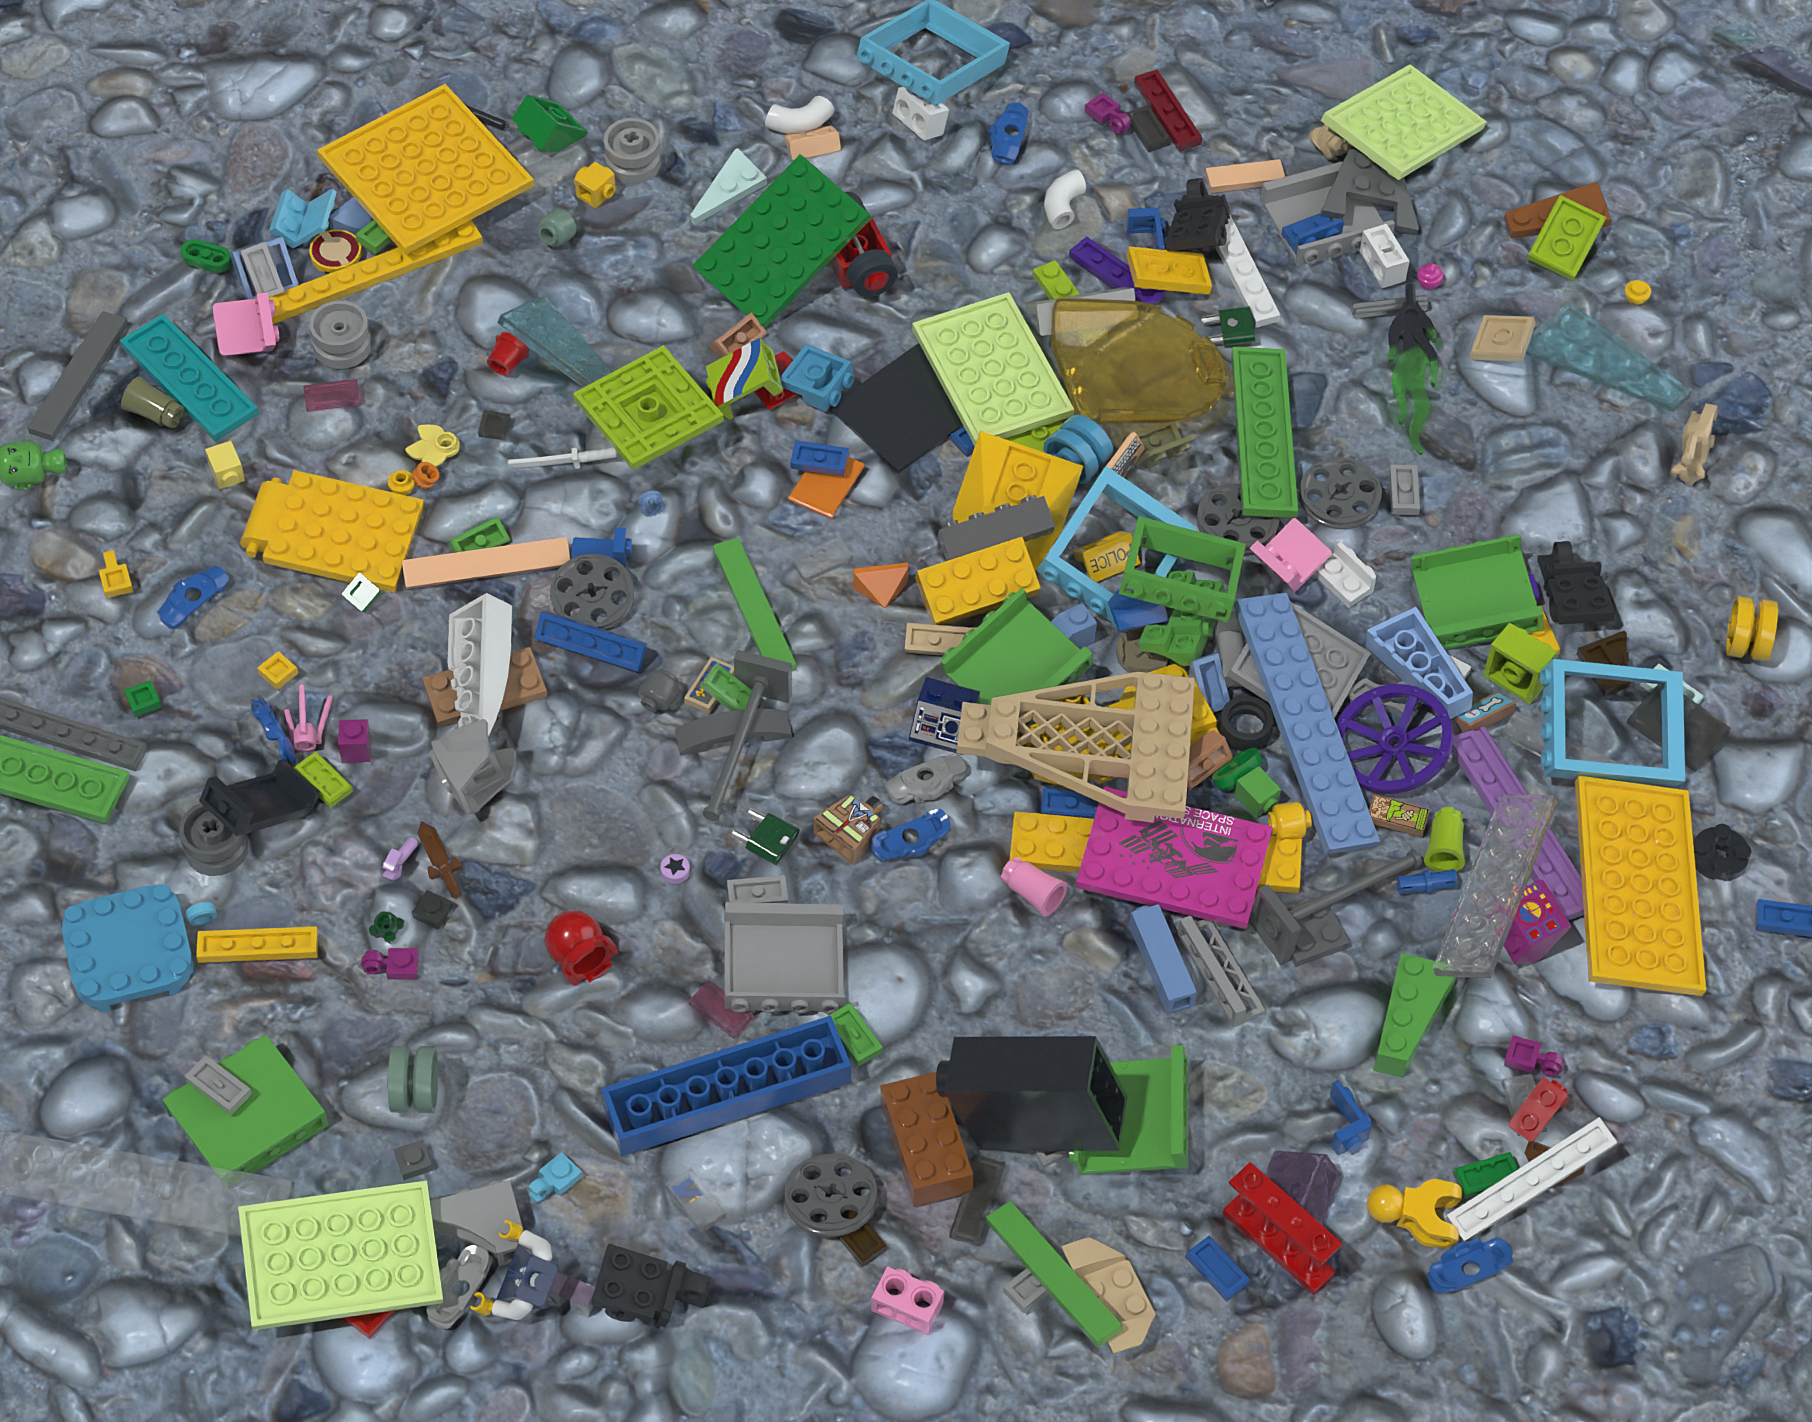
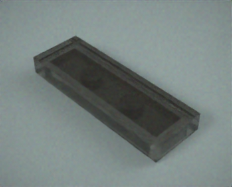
M976 1154L971 1168L973 1172V1189L963 1192L949 1238L976 1246L980 1245L987 1224L986 1216L991 1212L1006 1162Z

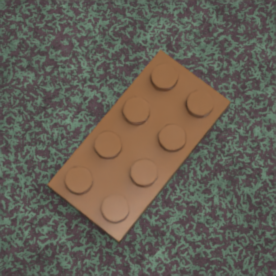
M531 647L511 652L507 683L499 711L547 697V690ZM451 670L422 678L438 728L456 724L461 718L460 712L456 711L454 702L458 697L457 691L452 689L451 680L454 678V674Z

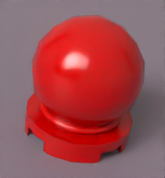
M566 910L556 915L546 927L544 942L550 958L562 966L561 971L564 977L574 986H578V981L587 979L590 983L603 976L613 965L610 961L612 956L618 955L617 946L611 938L603 935L597 920L586 912Z

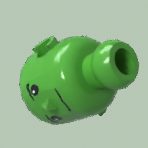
M28 439L22 442L12 441V443L4 444L0 447V480L6 486H15L17 490L31 489V485L42 483L46 477V472L62 474L67 470L66 454L62 449H53L50 452L44 453L40 444L29 442Z

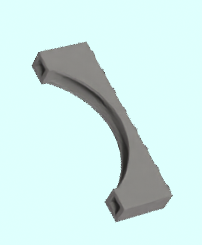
M510 1180L504 1182L493 1181L485 1187L473 1190L463 1189L454 1195L443 1198L439 1196L429 1198L434 1233L456 1237L486 1249L490 1255L498 1260L499 1266L511 1263L519 1240L516 1242L501 1238L498 1234L499 1232L508 1234L510 1231L509 1224L505 1223L504 1220L522 1225Z

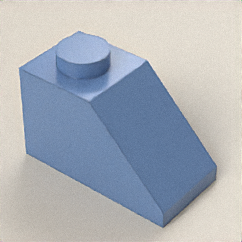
M1083 603L1059 613L1051 621L1079 649L1095 642L1097 622Z

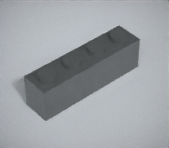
M1031 495L1021 499L1020 504L1010 506L1009 503L996 507L994 509L995 512L986 515L984 512H978L969 516L968 521L958 523L957 520L942 525L943 529L939 530L938 539L946 561L1019 537H1023L1024 542L1053 533L1055 524L1045 497L1037 498L1036 495Z

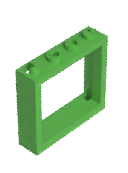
M1138 516L1119 594L1228 622L1235 600L1246 544ZM1139 546L1231 570L1227 592L1223 593L1135 570Z

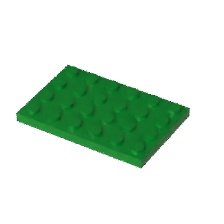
M799 154L692 267L744 315L747 316L752 312L759 321L760 326L766 329L872 217L811 162Z

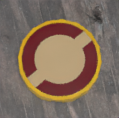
M333 229L315 237L310 244L309 254L312 264L317 270L323 273L325 271L332 273L358 263L362 257V247L356 241V236L353 233Z

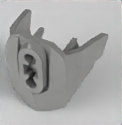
M485 719L461 726L444 734L440 739L436 738L431 742L433 749L429 751V754L446 789L453 793L466 814L478 812L493 796L513 780L516 751L513 748L497 751L490 749L488 722Z

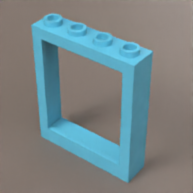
M925 0L861 37L856 59L937 106L1004 65L1010 43L937 0ZM927 28L977 59L942 80H938L888 49Z
M1105 466L1036 571L1047 581L1053 582L1065 590L1069 596L1083 602L1091 611L1108 619L1116 627L1108 605V601L1114 594L1060 558L1061 553L1101 492L1137 517L1140 516L1195 530L1197 527ZM1166 554L1154 575L1166 577L1178 556Z
M1553 659L1542 668L1540 683L1543 685V696L1540 701V709L1544 712V722L1541 726L1540 735L1544 739V750L1541 754L1544 776L1577 779L1578 776H1586L1667 788H1676L1685 782L1683 672ZM1564 675L1661 684L1663 768L1565 759Z

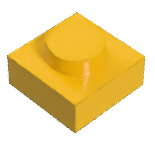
M279 651L257 667L258 674L276 690L298 674L297 667Z

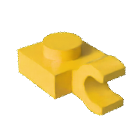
M114 550L103 552L107 568L99 570L106 599L133 592L127 565L117 564Z

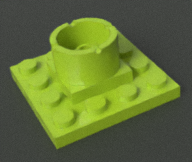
M664 345L573 393V399L632 470L641 467L724 422L723 413Z

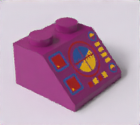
M1543 879L1537 880L1503 898L1486 917L1514 964L1539 962L1572 927Z

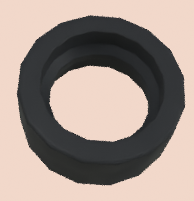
M1253 696L1233 698L1224 705L1219 722L1220 734L1225 737L1227 744L1234 749L1240 751L1249 748L1260 749L1271 738L1274 727V714L1270 706L1262 699ZM1238 714H1251L1262 721L1263 728L1259 732L1245 734L1234 729L1230 724V720Z

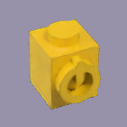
M596 161L589 167H582L574 178L576 197L596 209L606 199L611 198L616 191L615 173Z

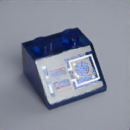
M926 677L917 700L909 741L956 753L962 703L980 704V691Z

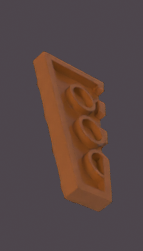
M1598 182L1505 212L1504 222L1510 238L1539 235L1560 195L1607 217L1602 227L1610 226L1611 217Z

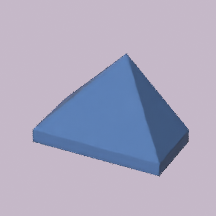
M354 197L329 216L331 230H345L354 235L372 221V217Z
M1214 653L1192 660L1188 677L1195 678V682L1212 712L1222 710L1224 705L1230 701L1226 682L1223 680V670L1219 654Z

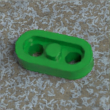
M197 239L186 241L181 246L182 260L187 265L214 273L225 272L232 265L229 250L225 247Z
M1249 748L1240 752L1212 775L1216 787L1226 791L1234 789L1237 780L1260 766L1263 758L1257 748Z

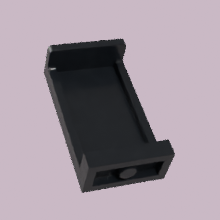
M282 759L277 761L272 773L226 785L217 776L208 778L199 802L232 833L240 836L311 815L320 793L289 763Z

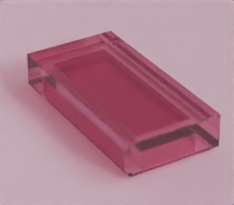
M357 379L303 385L307 412L360 405Z
M709 980L689 999L691 1007L733 1039L753 1020V1013L749 1010L738 1013L732 1011L731 1008H724V991Z

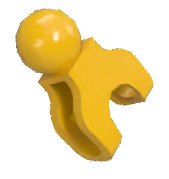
M1430 1179L1417 1188L1405 1187L1402 1193L1397 1187L1390 1184H1381L1369 1192L1366 1205L1368 1213L1374 1220L1381 1223H1392L1397 1220V1227L1407 1229L1413 1238L1424 1246L1450 1249L1458 1243L1459 1232L1457 1227L1441 1220L1436 1215L1435 1208H1453L1462 1199L1460 1185L1440 1179Z

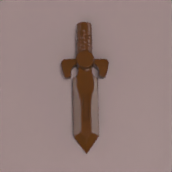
M421 821L417 834L433 865L427 869L429 878L433 880L440 877L444 880L451 897L458 898L462 895V891L453 872L461 869L462 864L456 857L451 858L452 865L448 864L450 859L435 828Z

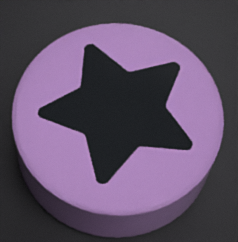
M671 854L661 862V876L666 882L680 884L689 877L690 865L684 856Z

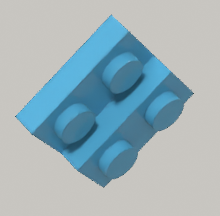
M805 344L781 375L780 380L783 388L802 395L803 403L826 412L830 406H837L841 398V391L852 386L855 376L851 361Z

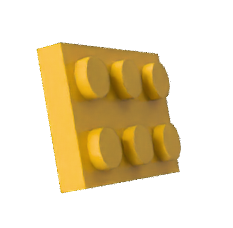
M1128 247L1126 256L1135 287L1166 290L1169 292L1180 291L1192 294H1210L1212 283L1203 254Z

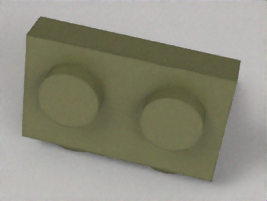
M1174 419L1136 432L1145 449L1134 463V467L1138 468L1144 465L1145 469L1158 465L1161 460L1167 457L1169 460L1183 455L1184 451L1192 448L1191 443L1196 440L1195 434L1181 438Z

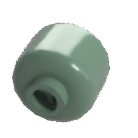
M552 210L538 223L539 237L549 246H562L576 233L574 218L565 210Z

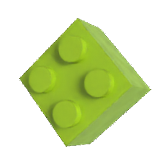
M1509 623L1491 644L1483 676L1530 705L1543 690V685L1540 683L1541 670L1546 664L1556 658L1557 651L1552 649L1549 644L1529 635L1524 629Z

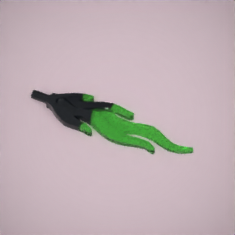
M1410 283L1405 285V301H1403L1401 310L1389 328L1388 362L1390 364L1394 362L1397 356L1398 343L1402 339L1404 347L1392 375V391L1400 412L1398 418L1399 425H1402L1407 417L1405 397L1407 389L1412 395L1414 414L1410 425L1409 437L1415 451L1422 455L1423 450L1419 441V433L1430 410L1429 398L1424 387V373L1428 365L1430 367L1431 387H1435L1438 373L1437 354L1424 334L1435 343L1437 341V333L1431 319L1421 309L1418 301H1416L1415 285Z

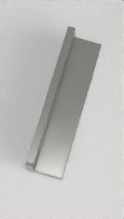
M1129 287L1027 303L1028 314L1036 315L1038 334L1041 336L1137 319L1134 288Z

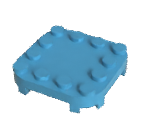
M165 884L143 886L86 900L68 907L64 912L65 918L62 922V934L72 983L80 1002L83 1001L88 1006L98 1008L99 1012L111 1011L110 1005L165 991H169L170 996L181 992L180 988L189 980L191 974H194V962L181 906L176 895Z

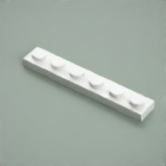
M1230 215L1229 223L1225 225L1227 232L1226 244L1224 246H1216L1215 248L1244 306H1250L1254 327L1257 328L1279 322L1280 313Z
M1599 1117L1449 1213L1446 1219L1450 1224L1457 1227L1459 1238L1462 1241H1468L1616 1146L1617 1141Z

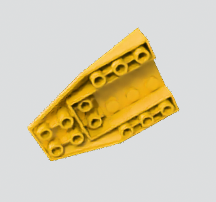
M980 431L952 511V521L957 520L958 523L968 521V517L975 513L984 512L986 515L995 512L994 509L1007 503L1010 506L1020 504L1021 499L1031 495H1036L1037 498L1044 496L1055 524L1054 531L1051 534L1024 542L1036 572L1062 531L1083 466Z

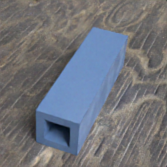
M1159 904L1151 907H1139L1131 912L1129 927L1166 1014L1194 1007L1197 991Z

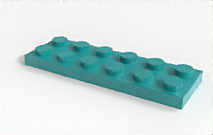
M164 314L159 315L120 340L121 347L171 398L184 407L185 412L215 442L259 415L258 407Z

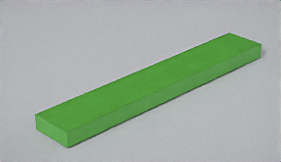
M739 537L713 545L715 557L759 654L792 663V671L797 670V664Z
M1011 1201L986 1216V1223L1097 1348L1123 1331L1122 1324Z

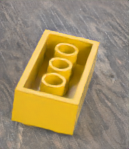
M1023 537L918 570L915 577L932 625L945 626L1000 608L1003 605L1004 599L1010 593H1016L1021 588L1026 591L1027 599L1037 596L1041 589Z

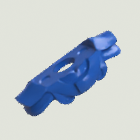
M1021 103L1008 104L995 123L989 128L990 146H992L991 154L996 162L1011 165L1016 160L1028 119V109ZM1009 126L1014 127L1018 130V134L1015 136L1008 135L1004 129Z
M212 566L185 580L178 581L173 586V590L168 595L164 604L157 611L162 623L170 629H176L188 619V616L216 593L219 594L226 588L229 580L226 572L218 566ZM190 589H197L201 592V597L197 601H189L185 598V593Z
M258 695V700H250L255 718L260 721L265 729L266 738L271 741H278L281 759H284L286 762L289 761L291 765L295 764L296 757L293 744L285 736L279 722L276 720L271 704L266 702L261 695Z
M934 809L917 819L889 831H882L876 834L870 841L872 854L879 861L922 856L939 839L951 831L949 818L942 809ZM912 829L917 832L919 839L913 844L906 843L902 838V833L905 830Z
M1480 1238L1459 1242L1441 1255V1261L1430 1266L1427 1273L1429 1285L1437 1293L1462 1289L1500 1273L1514 1262L1512 1258L1513 1251L1507 1242L1501 1238H1493L1484 1243ZM1465 1263H1474L1479 1267L1480 1271L1475 1275H1467L1462 1271L1461 1267Z

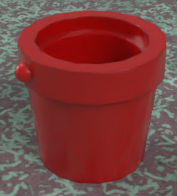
M501 332L495 336L496 343L487 359V364L496 373L509 376L522 360L529 358V348L523 340L514 334Z

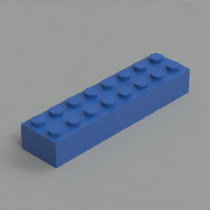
M831 1016L603 1087L601 1088L602 1103L622 1157L851 1083L852 1066Z

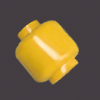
M1300 802L1275 805L1272 812L1268 813V825L1272 826L1271 835L1277 836L1279 840L1303 838L1306 835L1307 828L1312 826L1310 811H1304Z

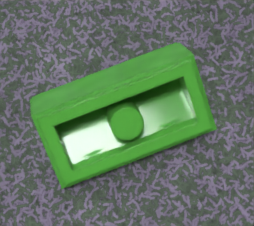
M497 516L451 539L447 544L453 553L499 547L511 540Z

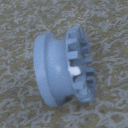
M658 491L645 492L638 499L641 512L645 516L649 515V517H652V514L656 516L655 513L660 514L665 509L662 495Z

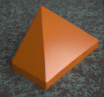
M908 563L854 568L853 588L883 608H886L908 584L909 565Z

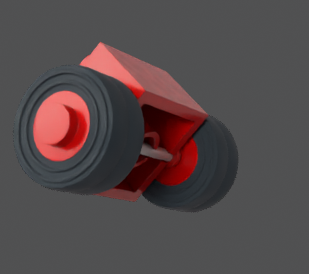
M845 192L862 208L866 210L862 200L857 194L853 192ZM873 217L829 262L842 289L853 286L855 292L863 297H873L884 293L893 286L898 276L897 268L891 259L892 254Z

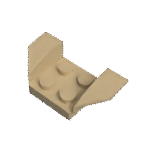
M1090 1237L1061 1246L1072 1270L1122 1324L1123 1331L1107 1341L1113 1355L1141 1346L1151 1323L1155 1320L1156 1314L1130 1262L1125 1260L1126 1256Z

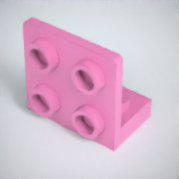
M1293 518L1265 547L1258 540L1250 547L1254 555L1294 593L1332 555V551L1296 518Z

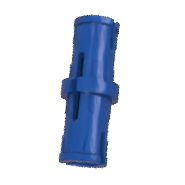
M1455 869L1438 872L1423 870L1421 874L1396 877L1398 882L1396 883L1397 891L1400 895L1425 891V894L1432 893V890L1456 888L1458 885L1457 882H1454L1458 881Z

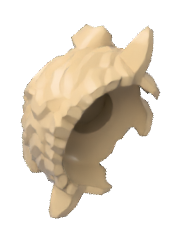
M1326 124L1313 129L1309 134V141L1322 151L1327 160H1337L1338 157L1336 156L1347 153L1349 149L1358 150L1339 134L1330 130Z

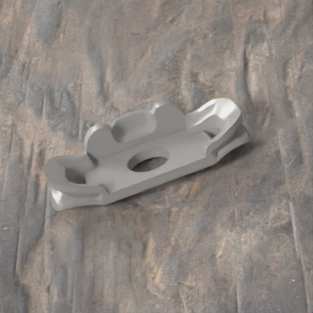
M958 754L939 756L898 773L885 783L887 793L896 804H903L912 799L916 803L935 800L941 797L942 794L949 792L953 788V782L963 779L966 767L963 758ZM923 770L931 771L934 774L930 780H921L917 777L918 773Z
M470 1245L462 1251L457 1260L451 1258L447 1265L440 1269L443 1303L427 1306L428 1319L433 1325L441 1329H448L462 1316L474 1294L488 1275L493 1257L489 1255L486 1249ZM466 1282L470 1285V1289L465 1295L456 1296L453 1294V1288L456 1284Z

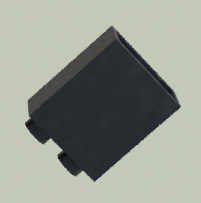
M1096 1036L954 1037L950 1060H941L937 1066V1092L940 1097L950 1100L954 1107V1117L957 1126L967 1128L979 1150L1120 1151L1128 1096Z

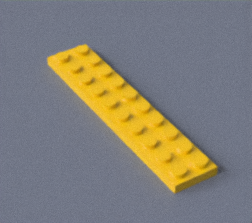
M1014 811L1010 860L1018 857L1038 869L1079 873L1094 819ZM1277 836L1270 837L1257 890L1269 884L1275 892L1299 894L1302 838L1279 840Z

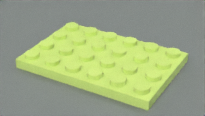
M1411 64L1325 112L1321 119L1330 130L1339 134L1351 146L1356 147L1368 156L1371 161L1377 163L1389 175L1398 180L1484 129L1487 122Z
M1009 292L912 323V331L974 446L980 431L1004 439L1074 415V407Z
M427 1181L238 1207L252 1331L443 1303Z

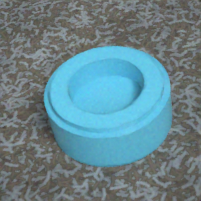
M201 902L189 907L186 910V916L190 925L202 926L212 922L217 917V912L213 903Z

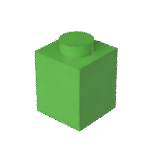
M1258 766L1237 780L1234 796L1257 819L1265 813L1272 812L1273 807L1279 804L1281 788Z

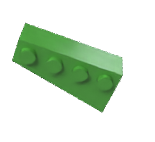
M1404 953L1400 954L1373 1071L1403 1078L1425 1035H1427L1432 1022L1443 1006L1448 993L1454 986L1459 969L1458 966Z

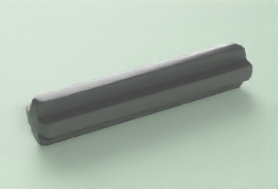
M1416 296V301H1418L1423 311L1428 310L1429 302L1427 296ZM1405 297L1353 303L1351 308L1352 316L1356 319L1398 314L1403 306Z

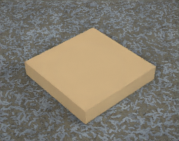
M1484 315L1470 352L1471 359L1523 361L1536 324L1535 318L1528 316Z

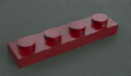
M1156 69L1135 76V86L1177 150L1181 152L1202 145V136L1159 71Z

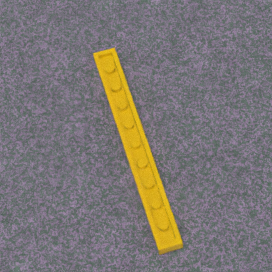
M470 220L406 255L398 247L268 297L269 300L273 299L275 306V315L272 316V323H278L320 307L325 303L338 300L483 244L482 236L473 221Z

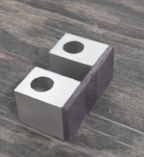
M556 1272L545 1301L560 1306L564 1298L570 1300L571 1311L588 1318L594 1307L591 1301L595 1287Z

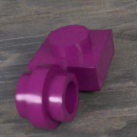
M1101 93L1085 104V113L1101 124L1110 120V127L1115 133H1124L1131 125L1128 115L1120 113L1121 105L1104 93Z
M388 948V958L382 957V953L379 951L369 950L361 958V966L367 974H378L381 972V969H387L388 980H417L418 948Z
M1512 1035L1504 1066L1533 1074L1537 1064L1540 1065L1541 1072L1544 1075L1556 1077L1563 1071L1564 1062L1562 1061V1056L1556 1052H1547L1545 1055L1540 1054L1542 1043Z

